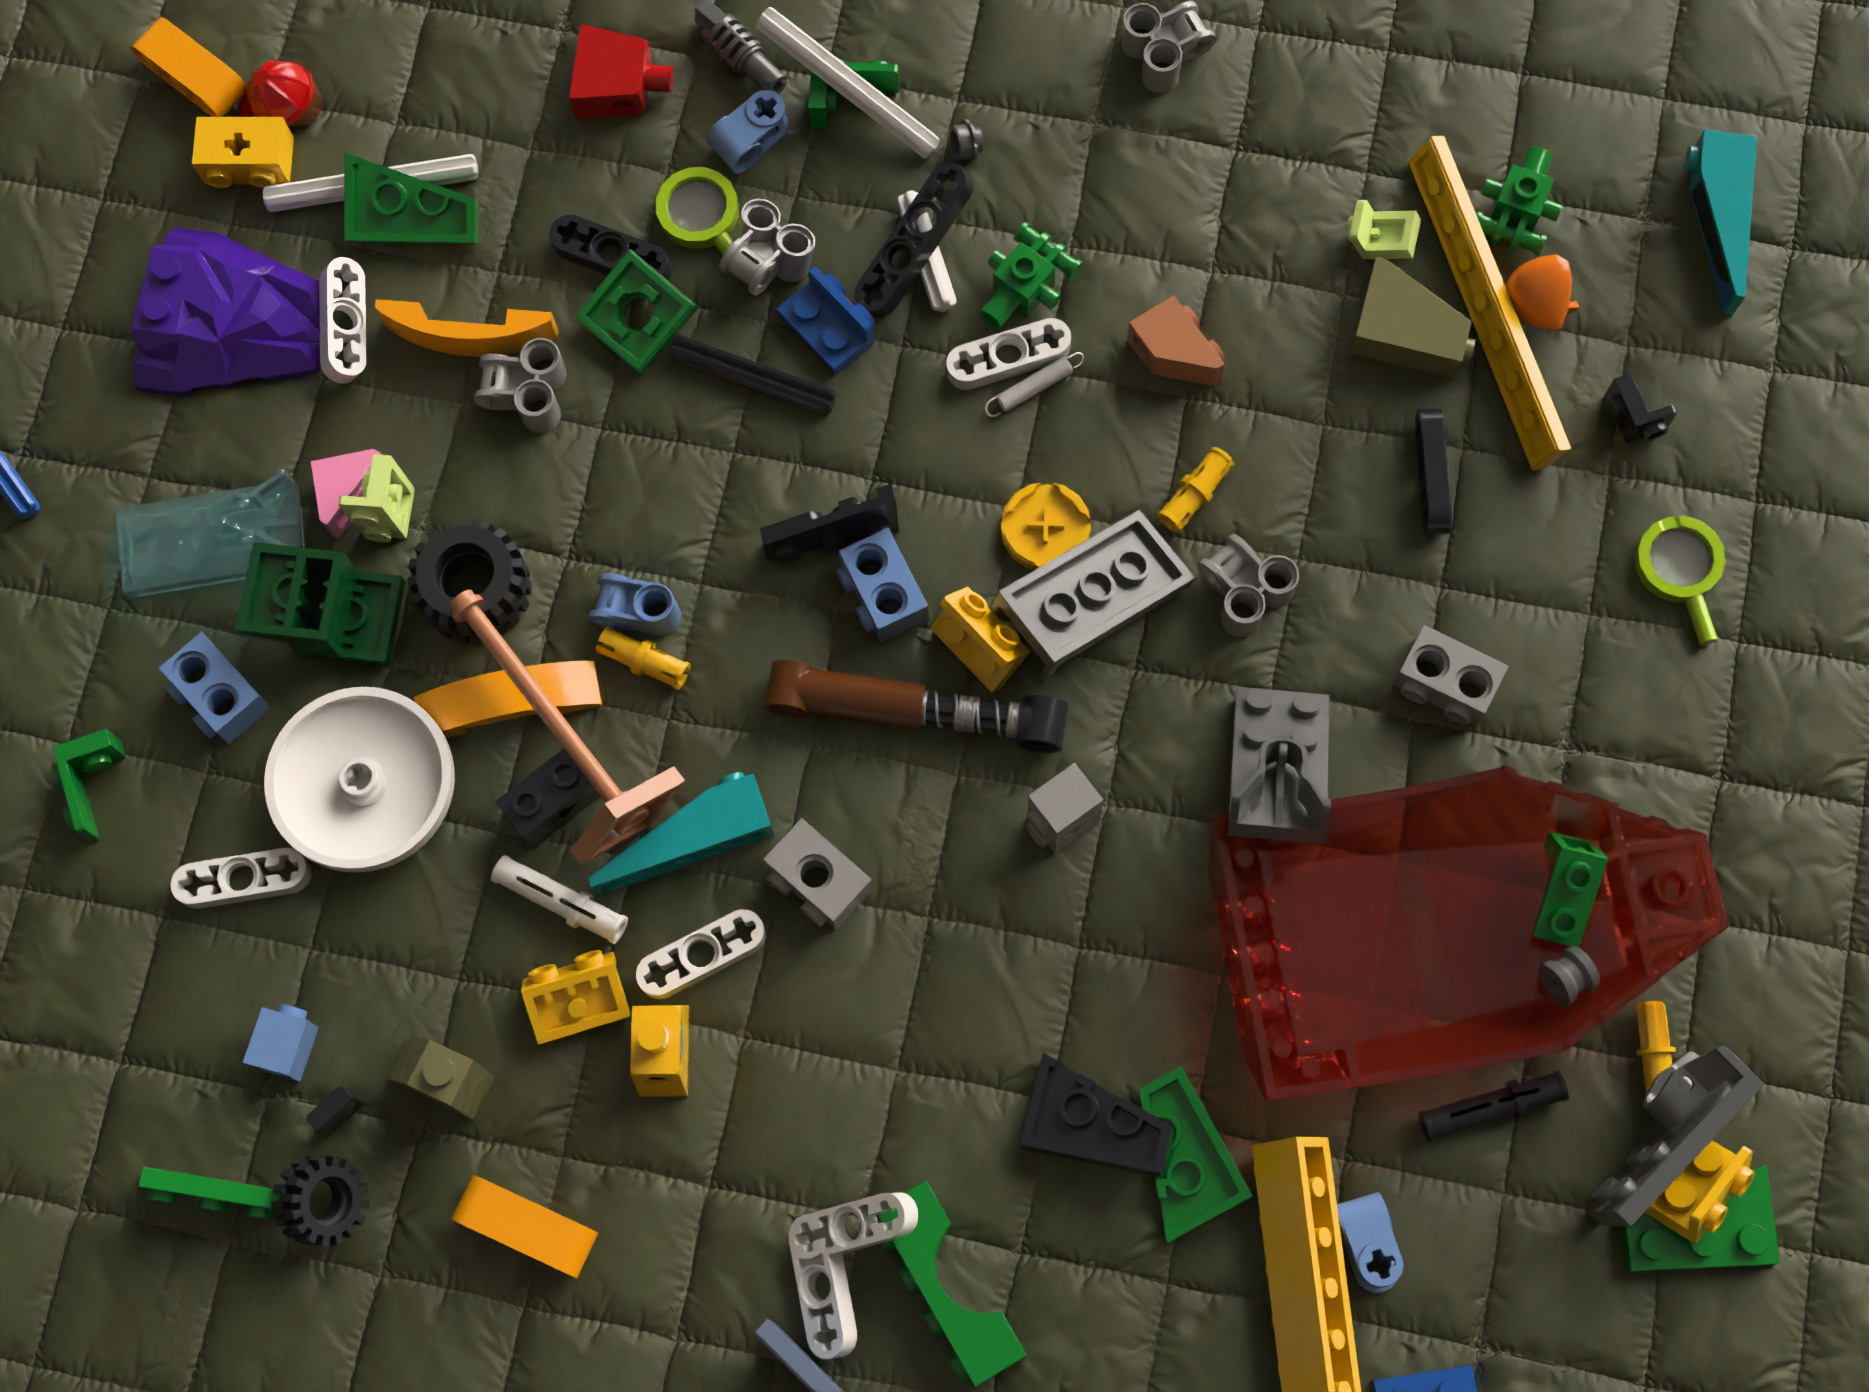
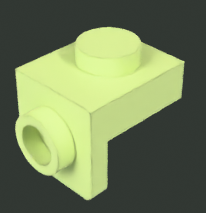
M1357 200L1354 216H1350L1348 219L1347 236L1362 259H1375L1376 256L1385 259H1413L1421 218L1416 211L1374 212L1367 200Z

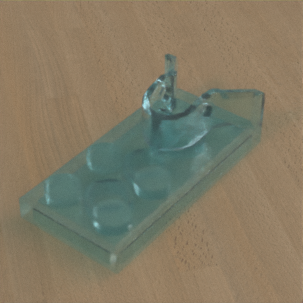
M280 468L276 469V475L258 486L117 508L116 517L123 593L128 598H135L246 579L253 542L305 548L298 484L286 469Z

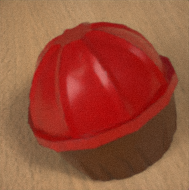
M270 60L252 71L246 86V94L241 98L239 104L241 117H283L287 126H306L312 124L319 116L322 108V96L312 79V74L300 63Z

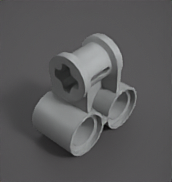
M1183 2L1162 15L1156 7L1148 3L1134 4L1125 12L1121 45L1123 51L1128 56L1134 59H1143L1141 79L1148 90L1154 93L1170 92L1179 82L1181 63L1204 55L1215 45L1217 41L1216 35L1204 26L1198 16L1199 7L1196 2ZM1144 29L1149 31V33L1140 34L1134 30ZM1165 63L1169 65V67L1159 68L1157 66H1154V64Z
M759 198L752 199L743 206L737 239L726 250L719 264L720 271L725 274L732 273L749 286L748 291L755 296L762 293L775 276L788 282H796L805 278L810 269L815 248V237L807 227L794 223L783 227L779 226L781 214L778 207L766 199Z
M535 338L523 346L520 358L502 354H485L480 357L479 367L482 369L480 390L474 393V402L477 405L491 410H518L525 427L532 432L546 433L556 427L561 418V409L553 391L560 388L565 382L567 371L560 351L554 342L546 338ZM543 360L553 361L550 367L545 370L534 369ZM537 401L547 402L546 406L540 411H528L529 407Z
M1231 534L1226 539L1227 545L1209 560L1203 558L1197 566L1208 584L1225 597L1220 615L1221 625L1225 631L1232 636L1248 637L1259 628L1265 607L1281 608L1290 602L1298 584L1299 570L1294 561L1282 555L1270 556L1262 562L1241 537ZM1269 575L1281 576L1285 579L1288 586L1282 589L1272 588L1267 584L1265 578ZM1236 604L1248 605L1253 610L1254 615L1250 618H1240L1233 613L1231 607Z

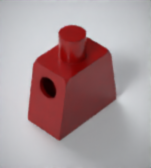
M580 25L569 95L576 119L642 115L646 111L648 91L672 92L674 84L673 66L652 65V56L646 40L589 25Z

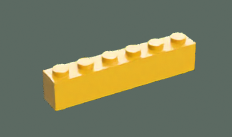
M1292 1137L1252 1145L1254 1175L1256 1178L1282 1392H1361L1328 1137Z

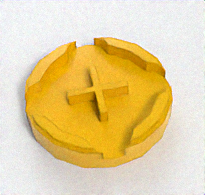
M1055 483L1053 485L1030 484L1016 492L1005 505L1001 521L1003 545L1015 561L1032 570L1038 569L1088 540L1091 532L1089 510L1080 496L1065 485Z

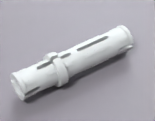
M503 855L493 869L491 875L492 882L499 883L530 901L566 918V924L573 928L581 926L606 938L613 944L618 942L626 929L628 917L620 915L593 901L594 897L592 894L586 891L578 893L550 879L548 876L512 860L507 855ZM526 879L553 893V897L526 885L524 880ZM569 901L570 903L594 914L596 918L592 919L591 917L567 906L566 902Z

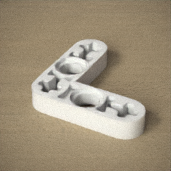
M903 1192L881 1193L802 1215L792 1223L789 1231V1245L807 1342L811 1351L821 1359L844 1357L852 1352L857 1342V1328L843 1253L903 1238L911 1234L917 1225L918 1209L915 1201L909 1195ZM894 1208H897L898 1218H895L892 1222L878 1223L876 1215L889 1213ZM852 1212L858 1216L861 1223L860 1233L855 1240L851 1239L845 1230L846 1218ZM828 1229L830 1237L815 1240L810 1244L809 1234H812L815 1230ZM821 1272L825 1273L830 1281V1293L824 1300L818 1296L815 1289L816 1278ZM833 1308L834 1313L822 1315L821 1309ZM836 1329L837 1339L829 1342L827 1332Z

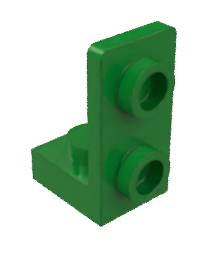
M839 59L881 93L899 92V68L897 64H889L882 60L855 63ZM811 71L808 104L811 129L828 130L829 113H837L838 91Z
M108 729L53 746L56 763L51 765V769L57 786L60 790H64L68 805L63 806L66 824L71 832H76L89 842L99 839V834L82 772L97 773L107 770L113 765V761L126 757L122 741Z
M1549 831L1543 849L1554 864L1532 933L1539 939L1578 947L1581 944L1608 858L1593 841Z

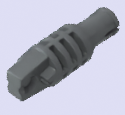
M704 0L695 6L694 18L695 23L702 30L700 32L701 37L731 66L735 73L747 75L761 90L775 91L779 94L785 88L788 82L787 76L781 73L765 57L763 45L731 13L725 14L710 0Z

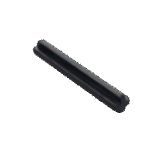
M676 335L670 344L668 352L670 358L682 364L823 415H829L835 405L836 392L827 387L682 335Z

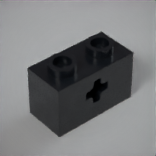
M563 748L497 799L495 803L533 850L601 796Z

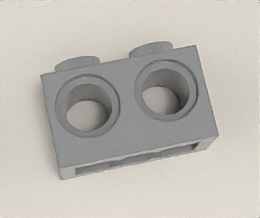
M1423 625L1393 685L1400 688L1402 695L1419 704L1429 702L1443 709V714L1456 723L1463 725L1472 723L1478 726L1509 666ZM1421 661L1432 663L1437 668L1438 676L1427 677L1422 675L1418 671L1416 663ZM1459 683H1473L1478 687L1480 697L1470 698L1465 696L1459 688Z

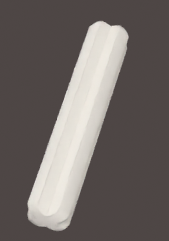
M914 190L907 191L897 198L901 217L918 194ZM927 212L922 214L916 222L918 232H927L932 229ZM937 246L920 274L931 308L934 311L946 312L948 309L955 307L957 300L939 246Z

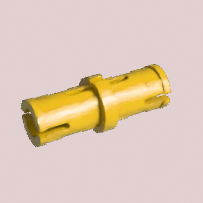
M1212 447L1198 467L1190 475H1184L1179 481L1180 488L1162 510L1158 512L1157 517L1160 518L1159 521L1169 530L1180 533L1201 505H1207L1213 498L1212 492L1235 466L1232 458L1222 449Z
M610 626L603 630L598 639L599 642H603V645H596V653L631 667V673L639 677L646 674L672 686L676 690H680L688 677L687 674L683 673L684 671L687 673L690 671L691 664L689 662H684L657 650L655 643L649 640L640 642L614 630Z

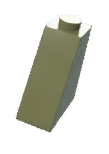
M1376 256L1350 354L1455 379L1461 364L1469 366L1476 339L1468 338L1471 320L1387 259Z
M409 1036L387 1079L474 1120L495 1076L474 1060L430 1039Z

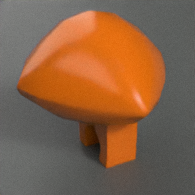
M1559 255L1541 256L1523 263L1510 275L1505 285L1519 321L1537 328L1558 331L1562 328L1565 318L1579 308L1577 301H1570L1572 275L1569 262Z

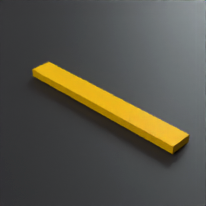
M1432 136L1408 160V163L1532 471L1543 470L1571 450V446L1445 137Z

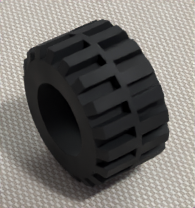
M463 518L462 526H456L452 520L443 523L446 530L439 534L434 528L427 534L430 541L426 545L419 542L415 548L419 559H410L408 566L413 575L408 577V586L414 594L412 598L430 625L433 628L436 627L444 637L450 639L454 635L458 642L468 644L470 637H474L477 644L482 643L466 620L456 622L452 617L453 611L450 609L449 604L454 598L447 596V589L451 578L461 568L471 564L491 566L494 568V574L490 585L480 594L485 601L481 610L501 636L505 635L502 628L508 623L514 628L519 623L520 619L516 613L518 610L526 612L529 602L525 595L532 593V584L528 579L530 573L514 541H511L504 530L499 528L496 531L492 523L482 520L479 527H477L473 518Z

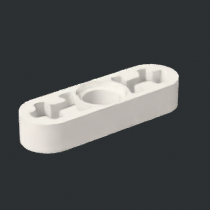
M339 257L328 264L319 278L320 365L322 371L330 380L345 384L353 381L366 366L365 275L360 265L354 260ZM338 272L342 274L344 281L350 282L343 290V297L337 298L342 293V281L339 278H335ZM339 310L347 313L352 319L353 328L351 330H344L338 327L332 317L333 311ZM349 342V343L343 348V343ZM342 349L344 360L351 363L347 369L343 368L341 360L335 359Z
M1047 318L959 345L951 350L947 357L948 379L959 389L971 390L1046 367L1064 355L1067 356L1071 347L1070 329L1059 319ZM1051 333L1054 339H1058L1057 348L1051 349L1048 343H1043L1045 334ZM1026 339H1031V347H1034V356H1029V346ZM1010 344L1018 347L1022 355L1015 363L1007 364L997 358V350L1003 345ZM984 352H989V363L992 369L987 370L986 361L983 362ZM967 359L970 365H974V373L966 375L963 369H959L961 360Z
M292 848L273 849L187 863L179 867L173 874L171 891L174 897L187 907L200 909L297 893L309 883L312 869L309 861L297 850ZM288 860L296 867H299L298 871L291 873V880L286 882L283 877L277 874L265 876L261 864L265 863L264 867L270 872L285 869V861ZM241 866L251 867L253 881L250 886L240 891L233 890L229 881L232 872ZM196 875L204 882L218 881L222 892L218 894L219 889L213 885L199 887L197 896H193V894L185 890V886L192 884L193 876Z
M744 909L736 910L643 958L636 970L637 983L643 992L651 998H668L756 953L765 942V927L760 917L754 912ZM742 921L747 927L756 926V929L750 933L752 941L744 944L740 938L727 943L731 953L726 956L723 954L719 941L713 936L721 931L724 940L737 933L735 925ZM698 942L711 944L715 951L712 962L704 967H696L688 960L690 948ZM679 952V959L690 974L681 978V973L676 969L665 976L667 984L664 987L659 988L655 982L647 984L646 980L652 977L651 968L659 965L662 970H667L675 966L676 963L671 956Z

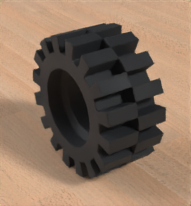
M311 1155L305 1156V1159H296L291 1163L293 1169H284L279 1176L286 1182L285 1184H275L273 1189L274 1193L281 1194L280 1201H271L272 1210L282 1212L274 1220L277 1226L286 1227L282 1233L287 1238H294V1242L300 1244L329 1247V1245L344 1243L343 1237L352 1238L357 1233L352 1224L363 1225L366 1217L360 1215L359 1210L360 1208L369 1209L370 1200L361 1199V1193L369 1192L368 1183L357 1182L364 1175L360 1169L352 1168L354 1163L348 1159H340V1157ZM324 1181L331 1189L332 1203L328 1214L323 1219L317 1220L311 1214L309 1200L315 1185Z

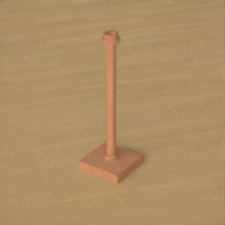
M466 590L450 602L449 607L453 611L452 617L456 622L466 620L605 801V804L570 850L572 854L583 865L650 828L670 799L673 798L685 782L681 774L673 766L631 790L621 792L482 612L481 608L485 603L484 599L479 594L475 595L472 590Z

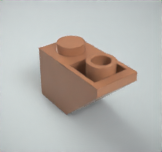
M1174 295L1129 322L1127 341L1152 375L1215 386L1221 382L1225 365V357L1221 348L1214 340L1207 341L1199 330L1200 324L1193 310L1187 305L1182 307Z

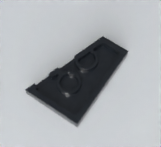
M892 483L877 488L879 496L865 502H857V498L853 496L838 501L839 506L835 507L830 514L822 516L820 512L809 511L760 528L767 560L776 559L779 562L792 561L800 558L803 552L817 549L823 552L838 551L846 547L849 542L863 540L889 528L891 533L899 532L897 505Z
M1043 1052L1020 1145L1024 1150L1164 1178L1175 1131L1168 1123L1128 1100L1117 1097L1098 1086L1093 1080L1080 1073L1077 1074Z

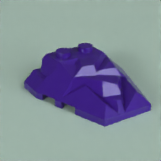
M174 227L165 236L163 245L156 244L151 250L132 325V339L137 345L133 361L135 388L138 391L186 396L195 394L194 388L219 384L221 389L236 387V381L261 378L264 383L319 373V281L217 232Z

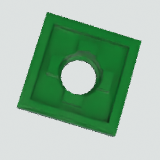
M629 249L574 318L634 370L644 375L699 307L634 251ZM636 299L650 301L655 309V316L652 315L650 322L641 331L630 328L625 320V310L628 304Z

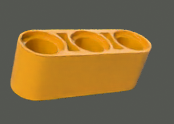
M160 17L130 47L146 67L211 117H223L246 94L247 85L235 71L164 17Z
M472 1175L451 1220L575 1278H578L599 1234L584 1225L476 1175Z

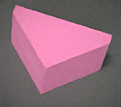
M375 449L311 461L319 520L329 534L337 540L351 523V520L338 506L340 496L365 497L362 489L364 473L366 470L371 469L373 454L382 455Z

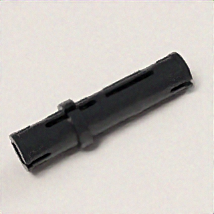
M1557 1070L1552 1074L1521 1083L1514 1079L1505 1082L1504 1088L1465 1098L1461 1101L1427 1111H1419V1119L1424 1135L1429 1142L1435 1138L1474 1128L1515 1115L1517 1119L1526 1117L1530 1110L1560 1101H1567L1569 1094L1561 1072Z

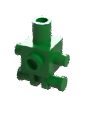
M1538 146L1529 147L1521 167L1512 164L1504 184L1487 178L1481 195L1496 200L1497 204L1491 217L1483 215V212L1478 211L1477 218L1483 233L1493 237L1492 243L1499 244L1500 239L1511 242L1509 246L1511 250L1516 251L1518 247L1535 252L1534 255L1536 256L1540 255L1547 235L1533 233L1538 219L1541 216L1556 222L1563 207L1559 203L1547 200L1554 178L1546 176L1553 158L1551 152Z
M1024 222L1015 233L1014 240L1019 244L1007 257L999 250H996L987 263L996 270L993 273L994 295L980 310V315L985 322L996 329H1000L1016 309L1026 317H1029L1040 302L1050 310L1053 309L1061 298V295L1052 289L1055 286L1056 268L1065 273L1069 280H1073L1079 274L1084 264L1080 259L1076 260L1067 254L1068 248L1064 244L1058 243L1054 246L1051 244L1053 240L1051 235L1047 232L1039 234L1031 228V224L1028 222Z

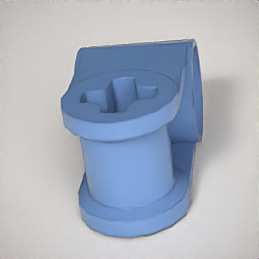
M758 91L731 114L720 119L709 130L706 142L735 174L749 169L764 153L782 141L787 135L789 124L788 118L785 115V104L782 97L775 91Z
M602 573L599 575L597 584L601 588L596 607L589 613L588 620L591 623L603 628L610 626L614 630H630L656 636L670 634L679 626L681 621L680 608L671 590L665 585L635 580L612 573ZM663 602L668 604L666 610L661 615H647L652 605Z
M1376 1192L1337 1204L1342 1246L1345 1248L1355 1280L1367 1292L1378 1294L1388 1291L1402 1275L1404 1266L1393 1234L1391 1219L1381 1194ZM1373 1257H1376L1379 1264L1387 1263L1389 1266L1383 1279L1380 1278L1378 1272L1369 1273L1367 1267L1373 1261Z

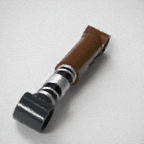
M776 660L771 665L764 708L773 714L791 718H805L809 715L914 730H920L921 725L925 726L927 722L937 723L939 728H942L944 725H952L955 731L958 729V731L965 730V732L973 733L977 729L980 734L985 730L998 732L1000 737L1006 733L1007 738H1017L1016 744L1023 749L1040 753H1057L1063 748L1069 705L1064 700L1045 695L1025 696L1022 703L1009 702V706L998 704L996 699L992 703L980 702L981 698L976 696L961 695L960 699H958L956 693L952 698L938 696L936 691L929 695L925 684L817 670L815 667L803 662Z

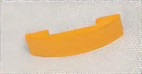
M379 299L375 301V309L384 326L416 345L446 354L481 357L485 354L509 355L520 353L523 346L535 338H546L551 341L558 339L559 330L552 312L507 309L505 325L428 320L420 302Z
M569 661L525 666L561 714L603 706L594 661ZM504 670L452 682L414 697V702L432 717L445 738L467 734L466 728L537 714Z

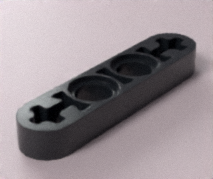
M948 162L934 169L855 288L856 303L864 306L872 317L884 318L896 309L973 192V182L959 164ZM947 180L952 182L956 180L959 184L955 190L949 188L946 190L943 185ZM934 197H936L940 203L942 201L946 205L943 210L934 201H932ZM926 212H934L936 214L934 227L927 232H918L916 229L918 218ZM901 249H910L912 254L909 264L902 269H894L892 267L894 254ZM884 271L896 279L894 284L882 276ZM873 290L881 291L884 294L880 302L869 297Z

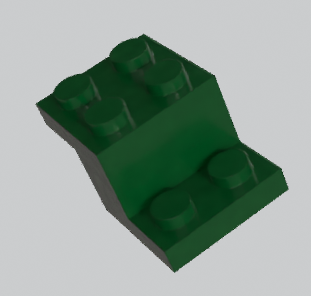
M253 542L235 630L241 636L284 640L299 657L389 667L406 581L401 575L357 571L344 552Z

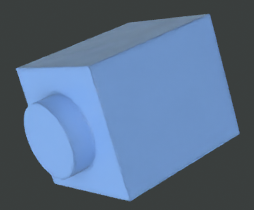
M280 1004L278 1011L262 1007L243 1063L256 1070L300 1082L319 1027L306 1019L308 1012L285 1004Z

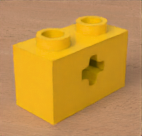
M196 117L192 165L204 184L217 188H228L232 184H251L259 188H265L275 184L290 183L294 137L283 117Z

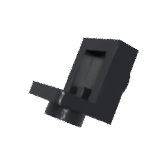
M1631 373L1615 378L1604 395L1606 415L1612 423H1617L1626 443L1642 438L1643 442H1649L1663 436L1668 432V427L1677 414L1673 404L1649 412Z

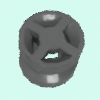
M1571 946L1563 951L1558 961L1548 960L1538 967V976L1543 988L1550 998L1562 1007H1567L1574 1003L1579 993H1590L1600 986L1601 981L1596 966L1590 957L1576 946Z

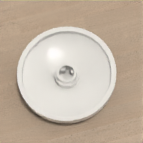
M351 687L337 690L315 699L299 710L286 723L273 743L264 776V791L269 814L284 839L300 854L314 863L343 872H369L383 869L414 854L427 843L440 827L449 809L454 791L455 771L453 756L439 726L422 707L411 699L399 693L376 687Z

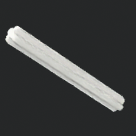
M768 7L762 13L755 25L760 32L922 158H927L931 155L940 141L938 136L774 8Z
M472 154L388 167L438 186L476 180L479 174L476 158ZM344 174L266 186L263 188L264 204L268 211L276 212L344 201Z

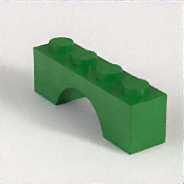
M926 1180L905 1192L915 1201L918 1209V1221L915 1229L911 1234L903 1238L882 1244L887 1252L895 1247L897 1248L905 1263L904 1266L897 1269L911 1295L921 1291L930 1307L922 1313L936 1339L946 1335L955 1352L947 1356V1359L960 1382L964 1383L971 1379L976 1388L1023 1360L1027 1355L1002 1311L980 1313L967 1310L950 1299L941 1287L936 1269L937 1255L940 1245L951 1230L952 1225ZM894 1208L889 1213L878 1215L881 1220L879 1223L892 1222V1220L898 1218L897 1208Z

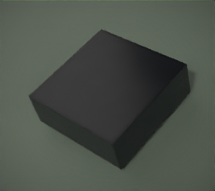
M342 1085L336 1088L310 1112L306 1120L316 1132L329 1137L360 1109L364 1103L352 1090Z

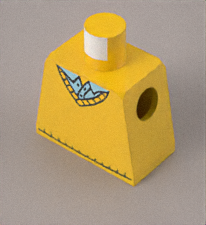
M689 1005L632 1006L630 1072L640 1097L688 1096ZM651 1077H662V1078H666V1079H664V1080H653V1079H650V1078H651Z

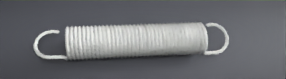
M1076 352L1068 357L1064 355L990 399L985 407L987 415L996 417L1001 414L999 412L996 415H991L987 410L988 404L996 398L1002 409L1007 412L1069 376V374L1073 373V368L1066 358L1081 354L1082 361L1077 366H1074L1076 368L1084 360L1083 353Z

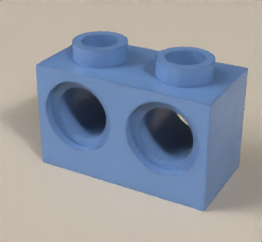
M889 528L839 550L841 567L836 569V573L847 594L855 592L861 604L855 610L866 633L874 630L879 642L882 643L929 620L928 604ZM868 561L877 562L882 566L881 570L874 575H865L859 571V568ZM886 600H896L902 605L901 609L894 614H884L878 610V607Z
M202 631L159 667L170 680L163 687L180 706H184L189 702L197 710L198 713L192 720L210 739L218 734L228 744H231L271 709L268 703ZM206 667L205 675L200 681L189 683L190 676L196 669ZM235 699L233 709L229 713L219 716L218 709L220 705L226 700Z

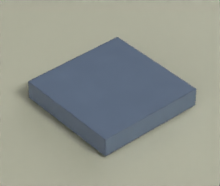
M767 1319L755 1331L757 1333L755 1336L811 1392H845L776 1323Z

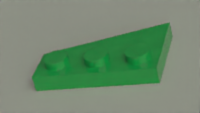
M344 152V241L478 244L477 199Z
M1182 1066L1139 1089L1142 1109L1168 1123L1175 1131L1164 1178L1156 1177L1155 1180L1167 1243L1178 1239L1254 1197Z
M1767 1164L1753 1169L1755 1175L1746 1192L1741 1197L1733 1194L1725 1206L1728 1208V1212L1720 1227L1714 1233L1706 1230L1697 1244L1689 1241L1646 1213L1642 1214L1632 1226H1622L1627 1272L1780 1264Z
M144 1166L142 1168L138 1191L147 1192V1200L176 1204L177 1197L197 1200L196 1208L226 1212L227 1204L247 1207L245 1216L275 1221L274 1218L277 1212L282 1213L279 1210H272L271 1201H280L281 1194L274 1193L273 1188Z

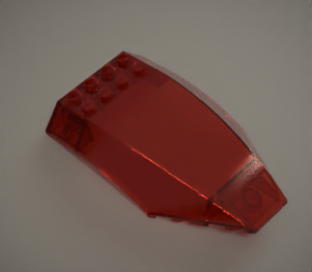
M1506 765L1420 785L1331 799L1325 845L1227 836L1229 813L1212 815L1210 817L1209 880L1244 1060L1265 1101L1449 1074L1570 1049L1594 1028L1608 1020L1619 1009L1634 1000L1659 981L1661 977L1729 927L1706 833L1688 827H1674L1665 819L1653 815L1645 817L1619 808L1618 803L1585 792H1572L1565 785L1553 781L1545 783L1517 773L1518 769ZM1549 831L1593 841L1608 858L1581 944L1578 946L1590 957L1596 966L1600 976V986L1590 993H1579L1577 1000L1567 1007L1559 1006L1547 994L1540 982L1538 967L1548 960L1558 961L1561 958V953L1571 946L1539 939L1532 933L1554 864L1543 849Z

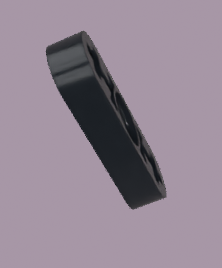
M575 215L559 217L551 225L549 232L550 240L557 255L563 259L609 275L628 250L631 249L649 265L652 260L656 261L659 269L656 271L665 279L669 280L671 267L667 254L656 245ZM573 231H577L581 241L571 239L568 245L565 244L562 236H570ZM584 243L590 244V245H589V253L587 252V249H586V246H585ZM614 243L622 248V254L614 261H603L598 257L600 249L606 244Z
M1441 408L1417 409L1415 415V442L1423 530L1425 535L1450 534L1452 505L1443 411Z

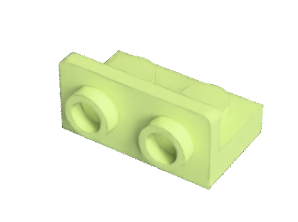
M373 454L371 469L365 471L362 481L365 497L340 496L338 506L364 538L368 540L386 543L390 542L391 538L407 539L415 488L391 455Z

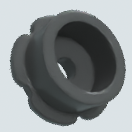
M967 119L962 120L960 125L950 127L948 142L952 157L956 161L966 160L967 163H972L973 160H976L978 153L983 151L984 140L981 129L974 127Z

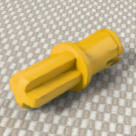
M1659 1001L1642 1002L1637 1004L1636 1007L1641 1049L1636 1050V1056H1642L1646 1088L1645 1096L1656 1076L1672 1065L1671 1054L1676 1053V1047H1670L1666 1006L1663 1002Z

